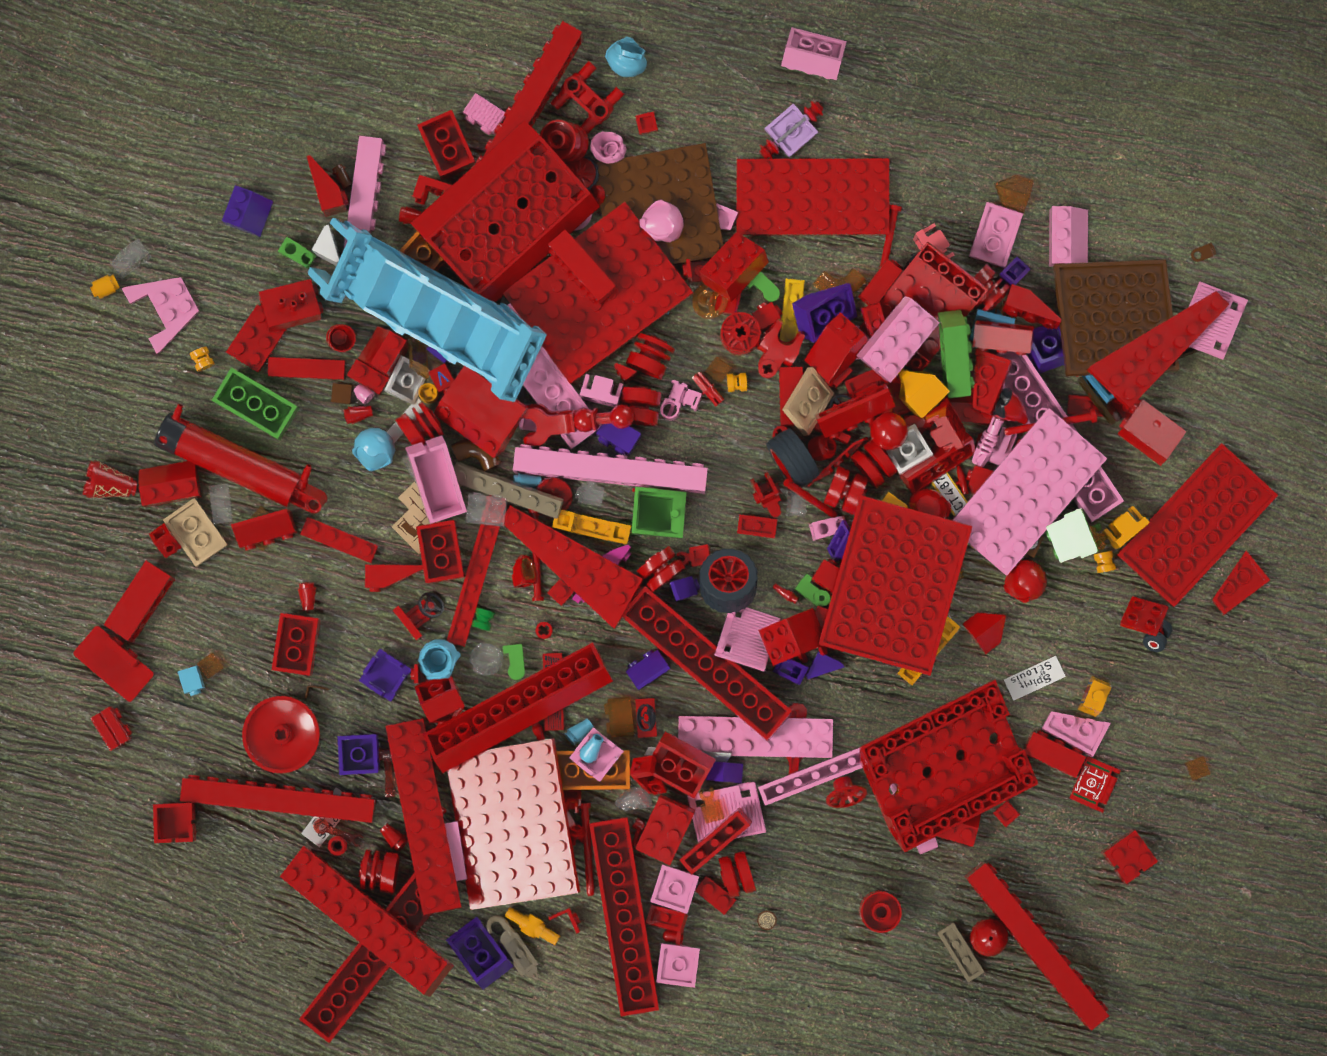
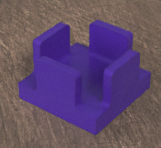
M379 649L364 669L359 681L392 702L411 673V668L382 649Z

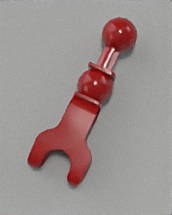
M542 404L525 405L528 408L522 419H531L535 422L537 428L535 432L528 433L523 438L525 445H542L551 435L576 432L577 430L589 432L597 430L601 424L612 423V425L619 429L628 428L634 421V413L627 405L615 406L611 412L598 413L597 408L593 410L582 408L578 411H550Z

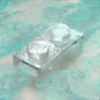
M229 484L209 486L213 524L233 522Z

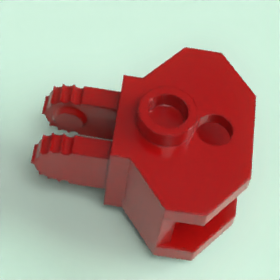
M768 472L764 473L767 483L758 486L754 478L751 479V485L755 491L753 497L756 503H760L763 508H767L773 518L778 517L781 514L778 504L781 501L779 494L782 493L778 483L774 484Z

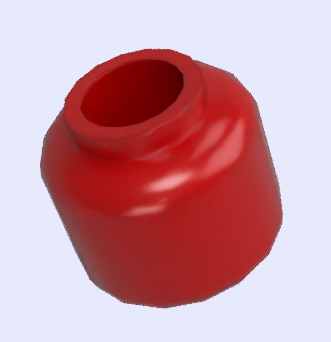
M824 435L814 437L808 443V452L815 461L832 458L836 452V442L833 438H825Z

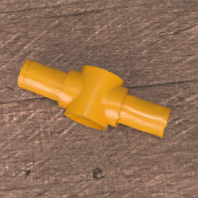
M512 907L505 914V917L518 924L519 928H521L520 931L534 939L541 937L554 946L557 944L560 935L548 929L542 919L533 914L524 915Z

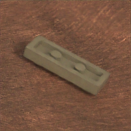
M953 922L936 932L967 982L984 973V970Z

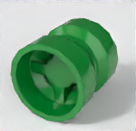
M476 608L475 614L477 619L473 620L472 627L490 631L491 624L489 621L491 622L495 613Z

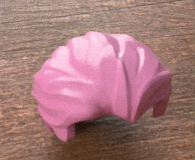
M602 131L596 134L590 143V150L594 157L606 164L622 160L627 150L626 145L623 144L622 137L614 132Z

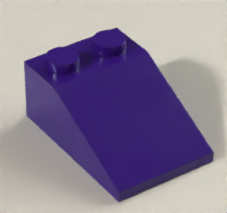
M849 283L808 294L792 303L798 331L805 333L804 338L813 343L817 341L826 325L840 312L849 320L857 317L852 289Z
M475 917L446 939L482 990L514 967L478 917Z

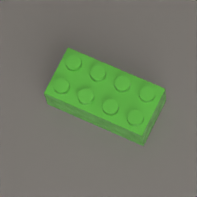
M961 310L939 312L938 322L943 384L950 391L947 396L948 398L971 396L974 380L971 377L973 364L969 353H972L971 343L968 340L970 326L967 324L966 316L963 317Z
M232 367L212 399L216 404L279 441L283 438L300 409L298 406Z

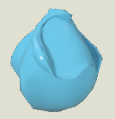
M625 37L616 41L606 51L605 58L611 70L619 76L635 77L643 73L647 67V61L644 56L645 50L633 38Z
M369 428L362 431L355 439L352 454L368 471H375L391 464L396 450L394 441L388 432L380 428Z
M435 639L428 642L420 651L418 659L420 671L426 676L427 680L450 678L455 663L460 657V652L456 650L452 643L445 639Z

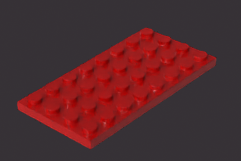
M889 158L737 159V232L743 236L889 235Z
M1221 443L1149 520L1150 523L1141 529L1117 556L1172 607H1175L1278 495Z

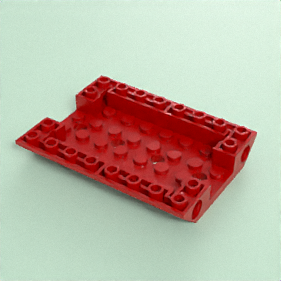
M524 120L410 224L460 277L468 289L490 301L496 302L508 288L549 254L550 248L548 244L565 229L571 234L600 205L547 142ZM550 171L556 175V179L552 183L546 180V174ZM524 197L527 200V206L521 209L518 207L517 201L519 198ZM493 223L499 226V231L496 234L489 232V226ZM464 249L470 251V258L468 260H462L460 257V253Z
M992 680L859 747L860 763L888 829L904 852L1038 785L1026 752L1018 747L1006 719V716L1010 714L996 680ZM992 733L997 734L995 743H991L989 740ZM959 750L964 751V757L961 760L956 758V753ZM925 767H930L931 769L928 777L923 776V769ZM892 784L897 785V791L894 794L889 792V787Z

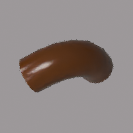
M468 439L451 444L458 462L470 457L476 458L480 462L483 471H488L501 465L498 456L493 458Z

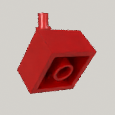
M452 675L450 678L427 680L414 686L420 705L429 723L438 722L437 726L459 715L465 707Z

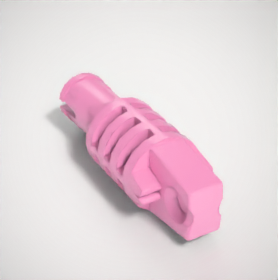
M993 416L988 429L983 431L972 462L977 466L984 467L991 457L994 446H996L999 440L998 433L1005 420Z

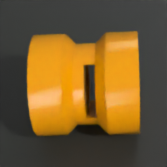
M207 346L190 353L191 359L196 363L195 368L197 372L215 365L213 359L208 355L209 350Z
M746 372L739 375L727 374L728 392H734L735 390L747 391Z
M425 383L419 388V397L424 403L432 404L437 401L439 392L433 384Z
M1112 551L1093 555L1098 565L1096 567L1097 573L1116 570L1115 563L1112 561Z

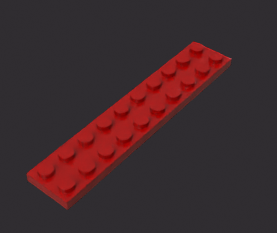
M424 719L385 726L423 916L462 908L431 754L423 735L426 733Z

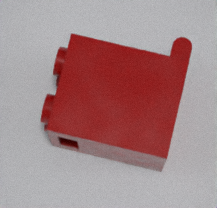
M813 608L758 630L773 666L796 656L799 657L801 663H807L806 652L818 648L822 656L828 653L825 646L818 645L822 628Z

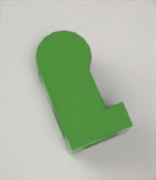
M288 237L285 238L278 250L279 254L306 269L310 268L316 258V255Z
M761 271L746 286L749 290L752 287L756 288L763 295V299L767 303H775L779 299V289Z
M805 574L794 590L814 605L826 606L830 601L829 593L825 590H819L811 584L812 577Z
M522 644L503 646V654H509L510 667L508 675L513 680L522 679L525 675Z

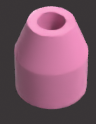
M361 384L357 385L354 389L356 397L364 405L369 403L375 395L372 390Z

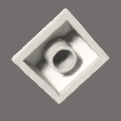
M326 225L312 251L316 256L337 266L340 254L333 231L329 225Z
M401 355L385 391L414 405L419 394V388L424 384L430 370Z
M915 424L908 427V437L901 447L894 450H886L900 475L933 456Z

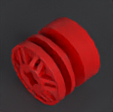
M988 264L974 276L976 280L989 289L974 308L977 309L983 303L985 307L982 310L987 312L993 310L1003 300L1008 289L1011 287L1007 283L1002 289L998 286L1004 279L1000 278L994 283L992 279L996 272Z
M744 312L733 313L728 316L722 323L720 332L721 343L725 350L737 356L747 355L754 351L761 335L760 325L756 318ZM744 329V334L746 335L738 337L736 330Z
M639 333L637 339L644 344L634 343V346L641 351L640 353L631 351L626 364L646 375L662 380L667 367L660 362L661 360L670 361L671 357L664 353L674 354L675 349L658 337Z
M420 402L418 405L422 409L421 413H418L413 407L412 412L415 417L411 419L408 414L404 413L395 419L412 445L421 442L423 445H426L425 437L435 438L432 434L435 430L439 436H444L441 424L432 410L424 405L423 402Z
M366 849L359 871L360 889L366 890L369 881L370 891H374L376 883H380V892L393 894L398 876L399 853L386 852L384 859L380 860V852L376 850L374 858L371 859L372 850Z

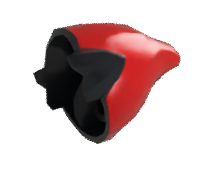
M1004 388L1000 393L1001 397L998 399L992 415L998 419L1026 424L1028 416L1022 401L1010 388Z

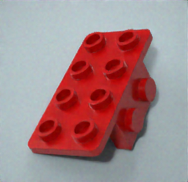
M95 626L75 649L73 654L124 699L131 702L153 678L154 672L137 658L139 656L130 648L127 650L123 647L124 643L118 637L114 636L113 638L100 626Z

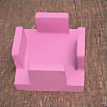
M585 375L580 392L581 399L613 408L619 405L623 383H619L616 396H612L614 387L612 379L596 375L592 388L587 389L590 375Z
M593 727L569 758L600 782L624 751ZM594 734H599L603 737L604 741L602 742L598 758L592 763H587L580 758V749Z
M662 865L650 902L687 914L699 876L691 875L689 872L674 867Z
M661 943L656 983L695 988L700 948Z

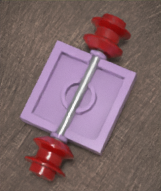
M810 101L811 106L809 108L804 107L805 114L803 115L792 104L765 127L764 130L774 141L766 139L767 144L765 146L759 145L761 148L759 150L760 154L765 159L769 158L772 160V154H779L778 147H780L790 158L818 134V131L809 120L816 122V116H823V107L817 101L815 103Z

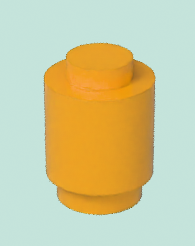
M106 275L93 281V286L90 287L94 297L98 296L99 299L115 293L120 288L114 275Z

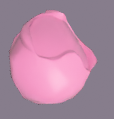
M663 200L655 201L643 214L642 219H640V227L655 241L672 242L680 237L684 227L679 209Z

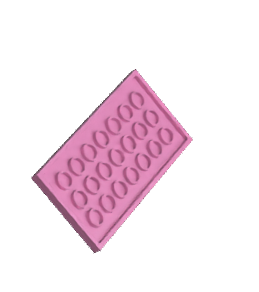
M1048 408L952 521L973 526L968 544L1007 576L1046 531V526L1052 524L1107 458Z

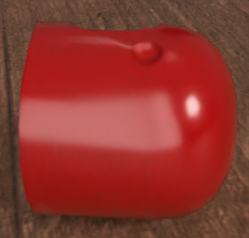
M336 324L328 330L326 341L332 350L346 352L354 346L356 335L350 326Z

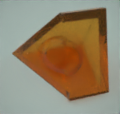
M1013 175L994 183L1003 207L1024 214L1034 180Z

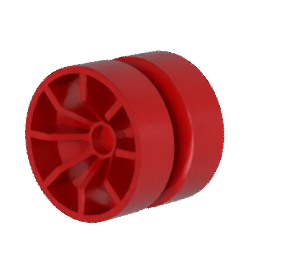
M553 120L547 123L540 133V136L564 163L578 162L585 156L588 150L589 139L587 133L577 124L563 120Z
M640 386L622 387L620 401L630 404V408L634 413L632 424L657 426L659 413L650 410L649 407L660 406L661 392Z
M838 466L823 503L835 508L840 499L845 497L842 511L854 515L859 496H865L867 492L865 487L869 478L857 473L852 482H849L850 470Z
M876 890L868 893L862 899L859 906V915L862 922L870 930L877 933H885L893 930L899 924L902 909L899 901L892 894Z

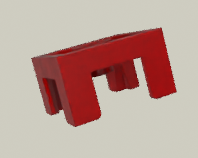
M419 175L412 197L415 198V203L424 205L429 191L433 195L441 196L452 185Z

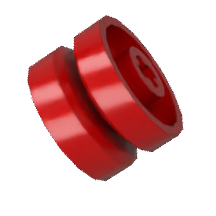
M871 439L864 445V451L867 456L858 450L850 458L862 475L868 477L869 483L877 489L884 483L882 474L891 478L898 471L885 451L878 447Z
M670 546L654 554L636 571L642 579H646L654 574V577L647 583L652 592L661 588L686 568L681 560H675L668 564L675 556V552Z
M744 851L734 854L736 866H732L729 856L718 858L721 867V877L724 886L727 887L730 899L740 896L739 883H742L744 892L747 894L756 891Z

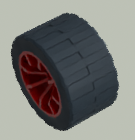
M732 548L721 549L709 555L703 561L702 568L700 569V594L704 602L713 610L715 609L721 613H736L747 608L753 602L757 593L758 572L754 561L742 551Z

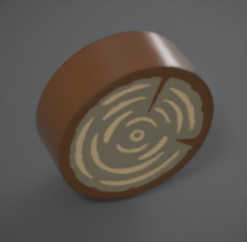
M762 911L757 917L759 927L764 930H770L776 925V916L771 911Z

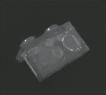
M481 493L468 494L466 523L504 527L507 499L500 495H493L491 497L484 496Z

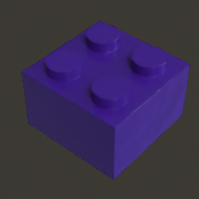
M612 423L601 424L596 432L598 442L606 447L610 444L615 447L616 453L624 456L628 455L629 457L641 439V433L630 426L619 429L612 425Z
M378 734L337 736L339 775L380 773Z

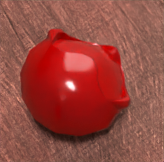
M922 489L910 496V509L945 519L948 518L951 512V504L936 490Z
M1020 560L1005 577L1004 590L1010 596L1023 603L1037 600L1045 592L1047 585L1046 573L1038 563L1032 560Z

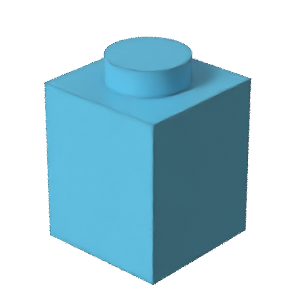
M199 666L178 671L184 694L190 693V696L200 694L201 689H205Z

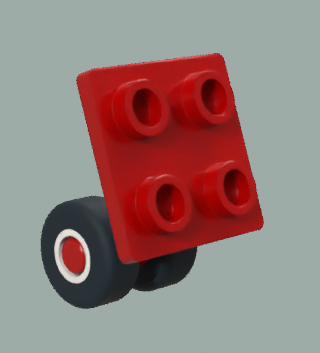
M1134 596L1131 597L1120 626L1146 633L1143 644L1148 650L1153 652L1163 651L1167 644L1166 638H1169L1172 633L1171 624L1164 620L1168 612V606Z

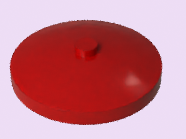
M275 696L261 701L249 712L243 725L242 740L247 755L257 766L272 773H289L302 768L313 758L320 742V727L315 714L305 703L292 697Z

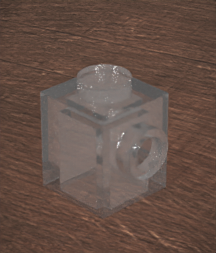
M586 481V484L582 483L581 487H577L575 498L579 499L578 503L601 508L605 487L597 486V482Z

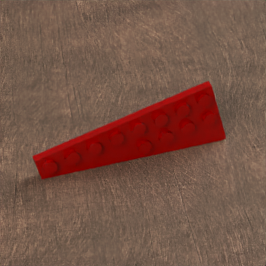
M1215 291L1091 365L1087 371L1129 409L1228 307L1229 303Z
M510 505L501 523L612 628L616 629L643 579Z

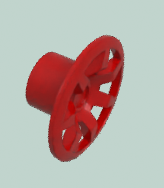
M840 777L833 782L835 790L827 796L826 803L833 808L850 807L864 800L867 796V790L862 786L853 785L852 778Z

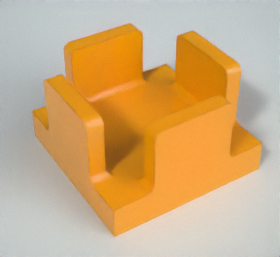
M1134 506L1128 509L1129 512L1121 514L1108 525L1117 538L1107 528L1102 531L1114 549L1123 546L1150 523Z

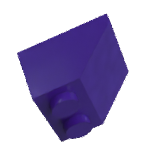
M235 185L222 222L230 227L261 237L273 201Z
M1060 324L1057 329H1047L1044 326L1034 329L1033 347L1031 353H1028V357L1039 374L1064 365Z
M651 649L643 655V660L640 662L635 660L627 665L628 670L626 673L638 691L670 670V667L658 650L654 652Z

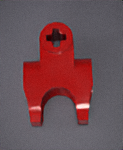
M779 318L765 331L756 348L763 352L758 362V371L764 378L773 377L782 363L791 367L799 354L805 337V333L799 331L795 338L789 342L779 339L778 332L783 324ZM771 364V368L764 369V365Z

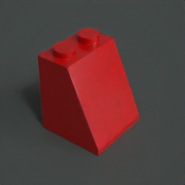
M377 326L358 359L390 378L400 356H405L410 345L407 340L392 331Z

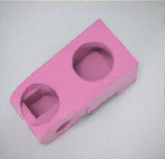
M845 517L829 518L809 524L813 541L834 535L841 521L845 520Z

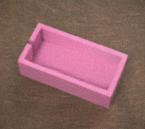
M905 296L856 356L884 380L891 383L937 327L939 322L912 298Z
M439 436L427 440L426 445H423L421 442L406 447L405 449L424 510L430 524L467 512L444 438Z

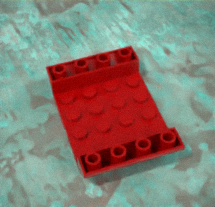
M927 242L879 303L886 320L901 300L907 296L912 298L938 321L939 312L961 310L963 317L967 316L989 289L931 243ZM863 322L859 329L868 335L865 322ZM939 324L905 364L912 371H923L940 349Z

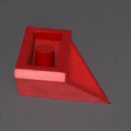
M977 612L962 624L985 655L1001 643L1006 615Z

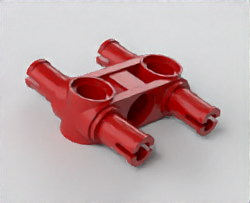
M590 61L578 73H573L564 81L560 93L550 102L559 110L569 98H573L589 113V117L581 124L587 135L597 124H602L604 120L609 118L610 114L614 111L613 106L624 95L618 87H615L605 99L598 96L586 84V80L597 69ZM575 80L578 82V87L572 91L569 88V84ZM603 106L606 112L603 116L599 117L596 113L597 109Z

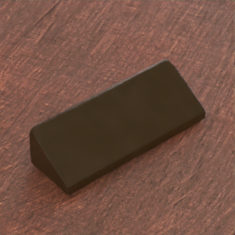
M1085 376L1077 379L1079 385L1109 425L1112 426L1122 418L1111 401L1106 403Z

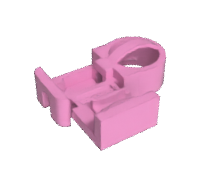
M673 380L671 382L673 387L669 398H665L660 407L661 415L669 421L675 420L679 416L682 405H690L694 411H697L702 399V393L690 390L686 384H680L678 381ZM671 404L668 415H664V407ZM676 406L677 411H676L675 415L671 416L672 413H673L674 407Z

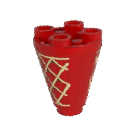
M90 461L86 477H89V480H86L82 495H86L87 498L129 497L130 495H135L137 481L133 480L132 477L99 461Z

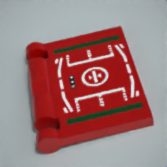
M1087 756L1069 799L1103 813L1104 809L1097 805L1099 802L1107 805L1118 778L1111 776V773L1113 771L1120 774L1121 770Z

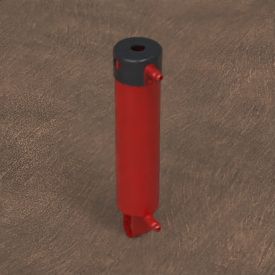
M177 404L174 413L170 412L166 415L158 429L154 440L156 447L172 455H177L287 508L293 504L310 513H318L327 502V495L324 491L308 484L311 465L307 464L301 475L199 427L181 417L183 411L182 404Z

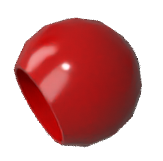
M887 412L873 421L870 435L878 447L885 450H894L901 447L906 441L908 426L899 414Z
M985 918L973 926L970 933V942L973 949L979 954L986 957L996 956L1006 948L1008 932L1000 921L993 918Z

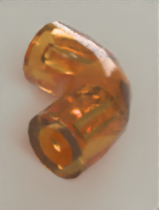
M853 268L841 279H836L826 271H823L813 285L819 291L849 283L853 294L862 287L866 279Z

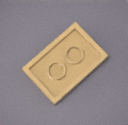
M809 367L782 410L804 436L810 435L817 423L815 415L825 410L834 392L813 367Z
M193 498L163 519L195 567H198L228 546L196 498Z

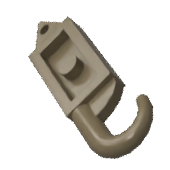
M500 915L490 917L486 925L488 933H492V923L499 922L505 930L499 938L500 946L521 976L524 975L537 981L538 963L517 932L515 933L504 917Z

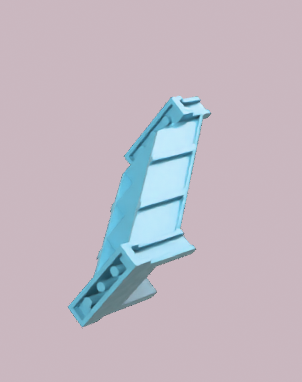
M332 218L330 224L348 242L332 276L325 270L309 268L308 275L321 287L320 294L326 300L342 303L346 295L349 299L354 300L364 311L383 320L400 335L403 336L406 333L437 350L449 362L453 364L459 362L484 376L492 384L491 391L499 399L515 402L547 334L538 326L531 328L506 304L501 303L497 305L494 301L484 298L378 240L367 230H360L349 221L342 223L338 219Z

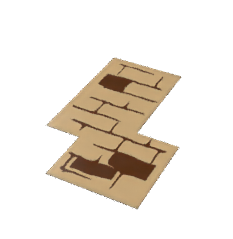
M414 481L398 497L409 510L392 528L420 554L416 526L427 525L430 522L426 516L416 481Z

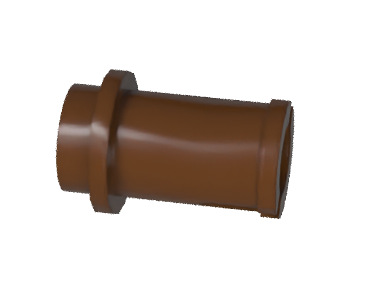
M339 164L332 169V174L337 177L344 190L352 186L353 182L345 170L346 166Z

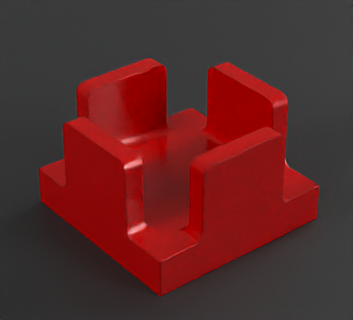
M948 398L941 400L939 406L931 409L926 414L927 423L934 421L937 425V428L931 430L930 434L937 446L942 447L943 450L954 446L957 449L964 447L965 427Z

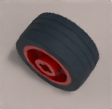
M790 428L779 433L766 443L767 449L786 479L791 480L802 488L820 475L812 456L799 437Z

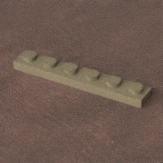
M457 462L454 466L456 478L460 485L556 519L560 516L564 501L562 498Z

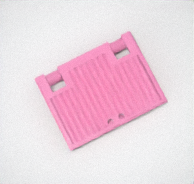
M1199 282L1189 307L1215 291L1229 305L1189 347L1223 360L1248 300ZM1232 302L1238 304L1236 311L1230 309ZM1216 341L1222 343L1219 350L1214 349Z
M750 608L739 611L742 613L741 618L736 617L735 612L728 613L715 656L765 671L769 655L758 630L779 622L781 618ZM725 646L731 648L730 653L724 651Z
M746 782L731 787L698 792L695 799L687 796L689 806L695 809L692 819L698 842L739 807L751 819L752 823L736 838L766 832L755 782ZM750 790L751 796L742 798L741 791ZM705 799L706 805L697 807L696 801Z

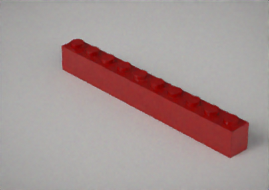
M189 774L188 778H182L180 801L369 823L374 822L376 799H372V795L360 794V797H352L353 793L349 792L333 795L334 791L322 790V793H316L313 788L304 787L303 791L295 790V786L287 785L280 789L276 788V784L265 783L263 787L257 786V782L252 781L238 784V780L234 779L218 782L219 778L207 777V780L199 779L200 776Z

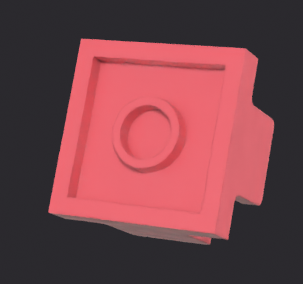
M935 223L915 234L913 240L919 250L929 242L944 254L947 251L946 248L950 246L941 230L928 237L926 236V234L936 228ZM953 252L947 255L950 259L955 256Z

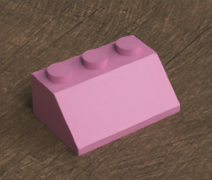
M791 27L781 66L790 70H799L807 74L837 80L847 41Z
M1052 206L1049 210V267H1053L1054 264L1088 263V210L1071 206Z

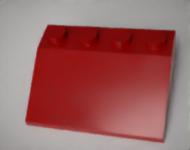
M464 366L440 400L434 415L495 458L505 451L528 407L517 399L515 402L499 399L491 391L492 384L484 376Z

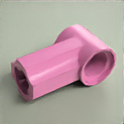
M1005 427L1001 428L999 440L988 462L1000 465L1011 452L1017 434L1005 435Z

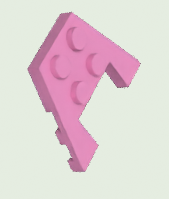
M181 277L122 288L130 304L149 296L166 329L148 338L156 354L161 353L165 346L200 312Z

